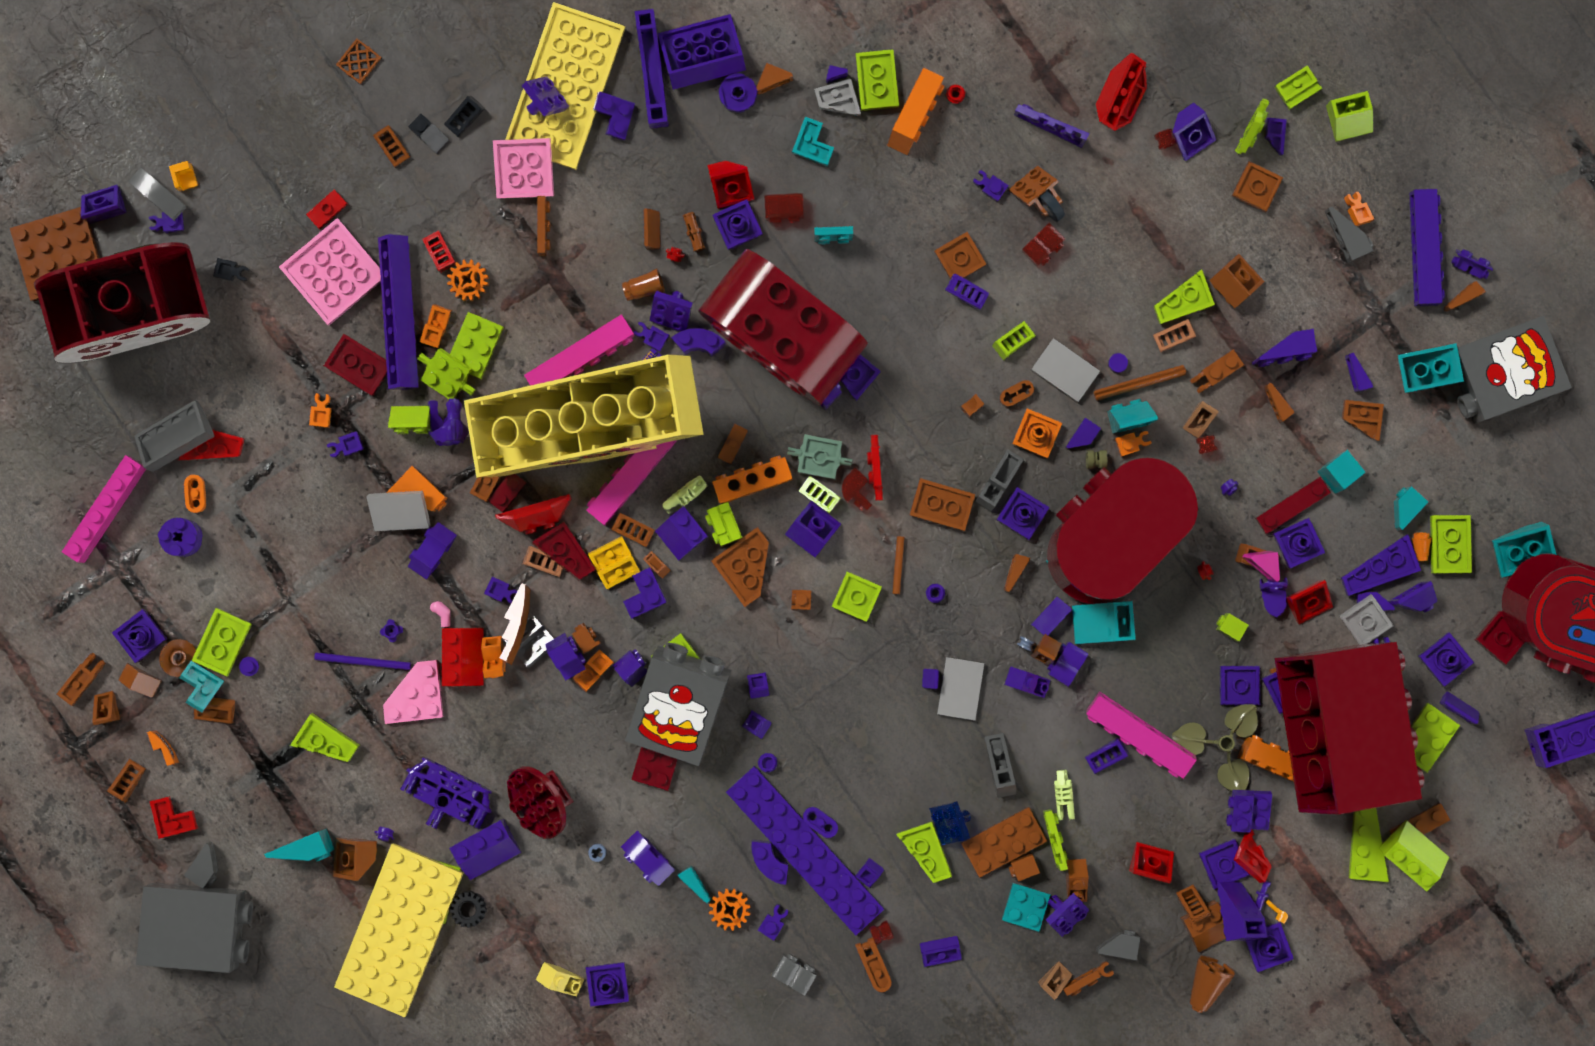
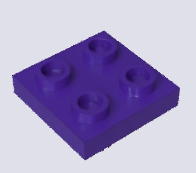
M547 76L526 81L522 85L532 100L527 106L528 112L532 115H536L540 111L545 117L564 112L569 107L564 96L558 92L553 81Z
M747 199L712 215L728 250L763 235Z
M656 291L649 321L679 331L687 330L693 303L683 300V294L678 291H674L672 295Z
M1017 487L996 520L1027 540H1030L1050 507Z
M1309 518L1273 533L1289 569L1325 553Z
M145 609L140 610L112 632L134 663H138L167 640Z
M1450 632L1446 633L1418 656L1442 687H1445L1474 663Z
M1074 893L1064 902L1058 895L1052 896L1057 902L1056 904L1051 899L1048 901V904L1055 911L1046 921L1061 937L1070 933L1073 926L1078 921L1083 920L1087 912L1090 911Z
M1281 922L1266 926L1268 938L1245 941L1256 972L1294 959Z
M625 962L586 967L590 1006L629 1002Z

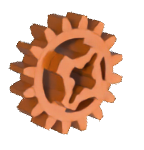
M464 259L462 265L456 262L457 268H450L453 273L452 275H447L451 279V281L447 282V285L453 286L450 292H456V298L462 296L463 301H466L467 297L471 301L474 300L473 296L481 298L479 293H486L483 287L489 286L485 282V280L489 279V276L483 275L486 269H480L481 264L479 262L474 265L473 260H470L469 264H467ZM470 268L468 271H461L463 269ZM478 273L480 275V284L477 282L476 279ZM456 277L459 278L458 288L456 286ZM465 278H468V279L470 278V279L472 280V282H471V283H468V282L466 283V282L464 281V279H465ZM475 289L473 292L465 293L467 290Z
M725 888V893L719 890V897H712L715 903L709 904L713 908V910L709 911V914H714L711 921L717 920V927L722 924L724 925V930L730 926L731 930L734 931L735 925L741 928L740 922H747L745 916H750V912L746 911V909L751 906L750 904H745L748 897L742 898V891L736 894V888H733L732 892ZM728 897H735L738 900L732 901L729 900ZM721 901L722 909L717 912V904ZM726 904L730 907L734 906L733 914L725 912ZM742 906L743 912L739 918L737 910ZM724 917L730 918L733 922H727L722 919Z

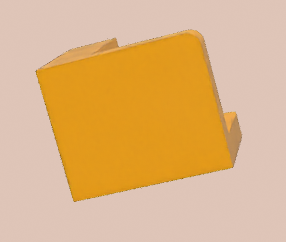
M185 161L169 166L173 183L177 190L184 191L198 186L191 163Z

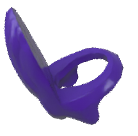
M1286 577L1282 582L1268 580L1264 583L1260 579L1264 606L1268 613L1275 617L1281 615L1286 608L1287 594L1285 589L1288 588Z

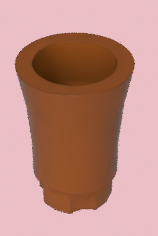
M658 268L622 283L627 301L655 295L656 291L665 293Z

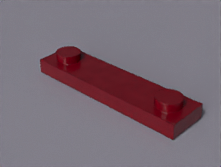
M1318 477L1255 519L1264 533L1268 534L1331 492L1322 478Z

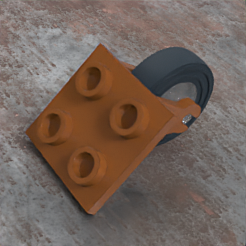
M1039 166L1030 170L1027 175L1008 189L1026 205L1031 206L1034 204L1044 217L1049 216L1058 222L1065 216L1064 210L1061 207L1063 201L1053 188L1059 183L1058 180Z

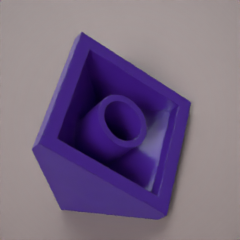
M118 184L81 196V218L89 224L127 213Z

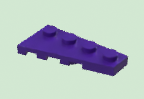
M859 355L841 378V382L855 401H857L881 371L862 355Z

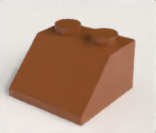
M1240 254L1209 280L1213 287L1225 297L1227 303L1234 308L1240 305L1265 282Z
M1215 900L1205 904L1211 915L1196 923L1192 922L1188 914L1180 917L1198 952L1226 939L1223 917L1220 912L1221 907Z

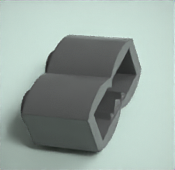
M790 953L788 955L783 954L773 970L772 976L797 992L806 995L817 976V973L814 972L815 968L807 963L805 965L797 962L799 959Z

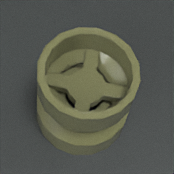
M1087 450L1086 468L1094 469L1099 467L1102 469L1105 467L1107 469V451L1100 450L1099 452H1094L1093 450Z

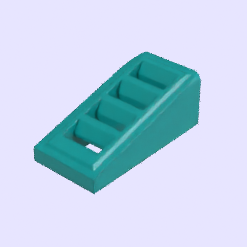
M693 866L678 873L679 878L704 902L708 903L711 900L709 893Z

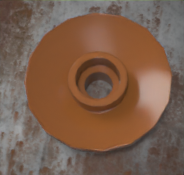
M182 639L172 640L167 643L161 650L159 657L160 666L163 671L170 676L180 677L187 665L192 661L196 652L195 647L187 640ZM178 654V659L174 660V655Z

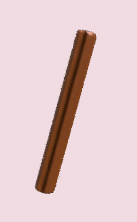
M1180 365L1094 391V397L1098 401L1186 375V369L1184 365Z

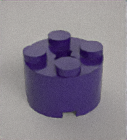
M170 519L163 524L158 532L159 543L162 549L173 556H191L200 549L203 533L197 523L189 519ZM180 534H183V536L181 537L182 541H179Z

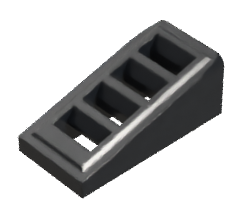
M467 96L444 125L459 137L485 108L473 96ZM471 104L476 110L473 111L468 105ZM464 109L471 114L470 117L463 112ZM459 115L466 120L465 123L458 118ZM452 122H457L461 128L458 129Z

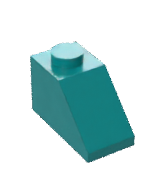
M1412 486L1403 487L1396 494L1397 498L1394 500V519L1397 531L1403 530L1428 503Z

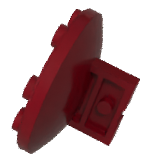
M522 766L513 771L507 780L508 797L510 800L509 808L520 820V825L543 839H551L559 835L566 825L565 807L574 801L561 785L555 772L551 770L544 775L539 770L529 766ZM521 810L525 817L521 818L517 812Z

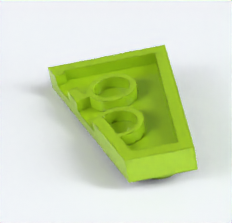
M1202 269L1153 307L1160 325L1215 305Z
M311 713L290 746L304 748L307 751L318 752L328 757L349 762L360 745Z
M1051 809L1044 810V819L1056 867L1060 871L1067 870L1066 861L1068 858L1066 851H1063L1061 845L1063 843L1062 834L1057 830L1056 824H1059L1057 814L1053 813Z
M933 821L896 833L933 883L952 877Z

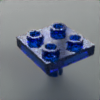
M958 801L929 808L942 845L965 841L970 838L965 823L971 820V816L964 817L970 813L967 810L961 812Z

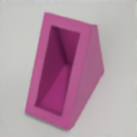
M1263 551L1247 553L1242 556L1269 581L1278 582L1280 580L1278 552Z

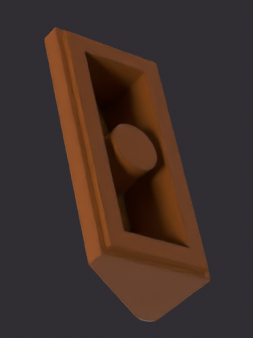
M644 208L645 248L647 250L660 249V213L656 210Z
M213 697L203 713L194 708V719L232 724L235 700Z

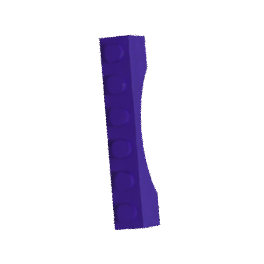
M654 9L635 11L648 124L650 129L668 127Z

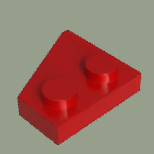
M1251 829V832H1245L1234 861L1259 883L1266 882L1272 866L1268 858L1265 857L1261 845L1257 846L1252 837L1255 833Z

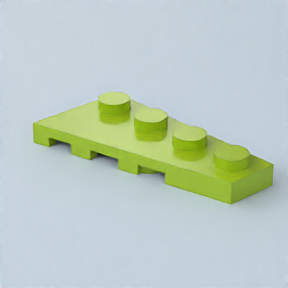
M1376 808L1355 811L1353 813L1349 865L1350 879L1389 882L1385 856L1379 848L1382 845Z

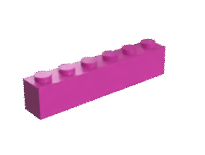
M621 314L524 376L531 386L567 378L573 374L574 376L580 375L585 371L583 368L586 366L596 365L601 361L600 358L602 356H610L617 351L616 348L618 346H626L631 343L635 335Z
M677 440L656 445L657 449L629 454L624 460L626 464L621 469L618 467L611 475L613 479L610 483L605 482L600 488V495L597 498L593 497L588 502L587 506L589 508L586 511L606 526Z
M124 456L62 550V553L78 563L86 562L146 471L141 462L131 456Z
M1100 691L1087 708L1086 714L1089 720L1096 724L1098 722L1102 724L1108 733L1112 735L1115 733L1120 736V740L1123 743L1135 746L1136 751L1141 755L1146 756L1147 754L1153 758L1152 761L1160 767L1163 765L1168 768V772L1174 777L1178 778L1180 776L1184 779L1197 761L1195 754Z

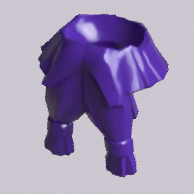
M449 399L446 402L448 415L444 420L438 415V401H428L431 429L429 435L439 446L457 445L460 442L463 444L466 436L469 434V429L461 421L460 412L462 404L459 399Z

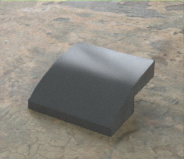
M532 612L528 614L526 629L517 652L518 657L528 668L547 653L545 644L554 639Z

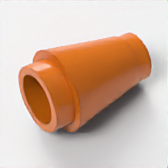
M1426 532L1414 533L1412 542L1417 560L1427 561L1431 537Z

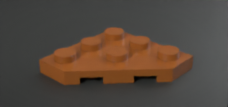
M758 527L711 560L744 607L761 596L769 542Z

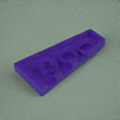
M1018 104L1014 116L1080 148L1083 147L1090 134L1051 118L1044 113L1034 111L1033 108L1025 104Z
M1409 535L1403 536L1341 577L1346 595L1350 596L1421 571Z

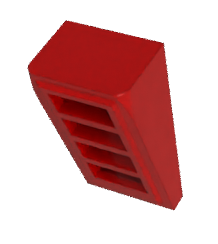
M439 230L422 239L440 273L456 265V261ZM437 237L439 238V241L429 245V241ZM442 244L441 248L435 251L432 250V248ZM445 250L446 253L436 258V254ZM447 256L449 258L441 264L438 262Z

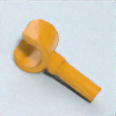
M1268 899L1265 903L1278 913L1275 919L1285 923L1288 919L1287 913L1277 908Z

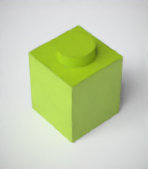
M1230 613L1221 615L1216 622V625H1218L1216 630L1235 642L1240 641L1249 626Z

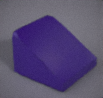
M830 65L826 83L846 78L848 70Z
M923 669L922 687L937 689L939 670Z
M766 672L747 675L749 693L752 699L769 696Z
M752 710L742 727L762 739L772 723Z
M868 858L855 877L871 888L884 869L871 858Z

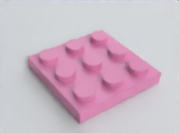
M551 138L493 140L497 198L554 196Z

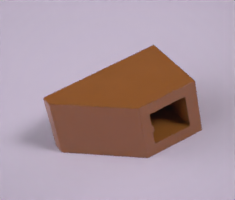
M1086 859L1067 860V898L1074 893L1082 902H1087L1089 876Z

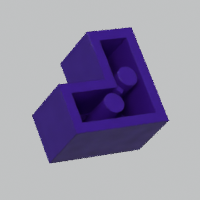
M647 568L632 575L640 593L623 601L631 619L667 603L652 568Z
M563 633L545 644L548 655L556 668L561 672L565 681L585 670L583 663L586 660L581 652L577 654V645L572 636L567 637L566 633Z

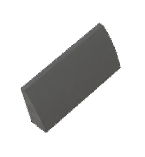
M194 400L136 434L134 437L143 467L154 472L214 437V433L199 402Z

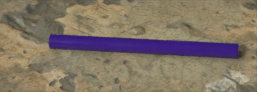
M315 653L314 660L404 670L411 669V662Z

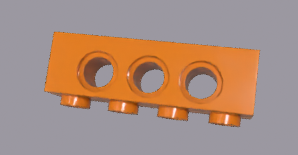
M779 455L770 458L769 463L763 464V462H758L751 465V469L745 470L740 468L733 471L734 475L727 477L726 474L715 477L716 481H713V485L720 505L792 481L786 458H781ZM773 468L776 471L775 476L767 478L765 476L766 469ZM755 474L758 477L757 482L749 484L747 482L748 475ZM730 481H738L739 488L734 491L730 490L728 487Z

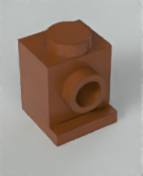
M792 590L791 609L811 610V590Z
M582 623L574 628L576 632L572 633L584 654L602 644L600 640H595L597 635L592 627L588 629L585 623Z

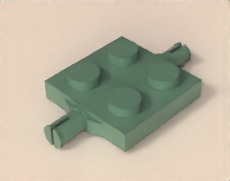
M805 434L800 449L788 447L787 455L797 456L799 459L798 473L835 479L836 471L840 465L851 467L852 459L841 457L842 441Z

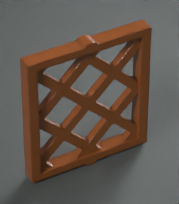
M356 38L337 62L336 66L359 84H362L382 57ZM358 44L363 45L365 50H359ZM355 45H356V51H352V52H351V50H352V49L355 47ZM368 52H372L376 55V58L369 59ZM359 53H366V59L360 60ZM357 54V60L351 61L350 55ZM346 57H348V61L343 62V60ZM367 62L368 68L361 69L360 63ZM358 63V69L352 70L351 64ZM348 64L349 71L342 68V65ZM367 71V72L364 74V76L362 77V73H361V72ZM359 72V79H356L352 73Z

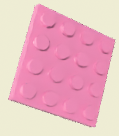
M338 218L279 266L327 325H331L381 283L380 267Z

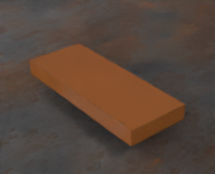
M734 424L717 458L732 464L748 430Z

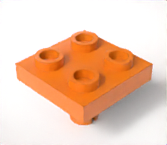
M1026 409L1012 445L1048 459L1062 423Z

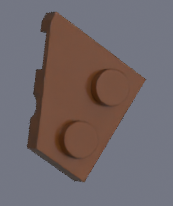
M1344 400L1342 420L1373 440L1380 441L1384 404Z

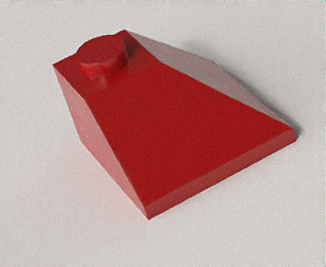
M729 161L707 165L717 208L735 205L746 199L748 201L755 200L747 166Z

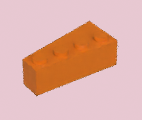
M922 69L892 129L887 144L888 147L908 155L913 143H917L921 135V126L925 127L929 116H927L929 110L933 111L937 103L934 100L936 95L940 96L944 89V85H942L944 77L928 69Z
M1252 735V738H1245L1237 758L1294 782L1289 750L1284 752L1280 750L1281 746L1271 742L1268 745L1263 742L1262 738Z

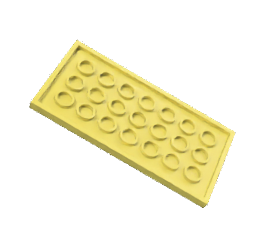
M553 2L526 81L547 76L553 81L558 92L564 96L569 107L564 112L545 117L540 111L536 115H532L527 110V106L532 100L523 89L505 140L551 138L552 162L577 170L596 115V111H593L596 96L599 91L604 92L625 31V26Z
M392 843L334 988L406 1017L464 872Z

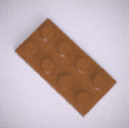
M1027 807L961 842V845L980 878L1044 844L1047 840L1030 808Z

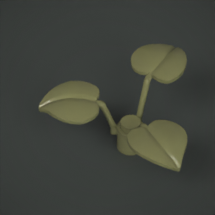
M1244 704L1232 708L1226 714L1224 720L1226 727L1232 730L1229 736H1222L1218 740H1204L1206 731L1198 723H1187L1172 733V739L1195 755L1203 752L1204 743L1217 744L1221 751L1227 752L1228 764H1223L1219 767L1217 773L1218 781L1223 787L1231 791L1246 790L1249 782V768L1241 759L1231 762L1230 750L1235 745V741L1232 738L1234 732L1239 737H1248L1255 732L1258 724L1257 707L1255 705Z

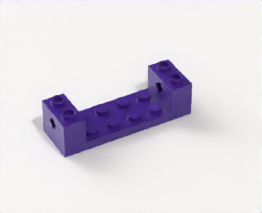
M1595 710L1553 724H1540L1524 729L1536 766L1548 768L1595 752Z

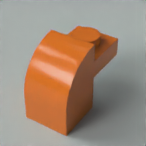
M502 636L482 638L481 649L484 659V678L503 676L504 672H506V662L500 659L504 650Z

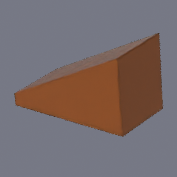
M652 551L643 559L662 579L671 571Z

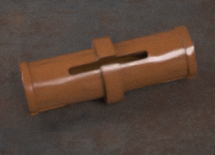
M695 213L684 214L683 218L687 227L686 233L690 237L693 251L699 252L706 249Z

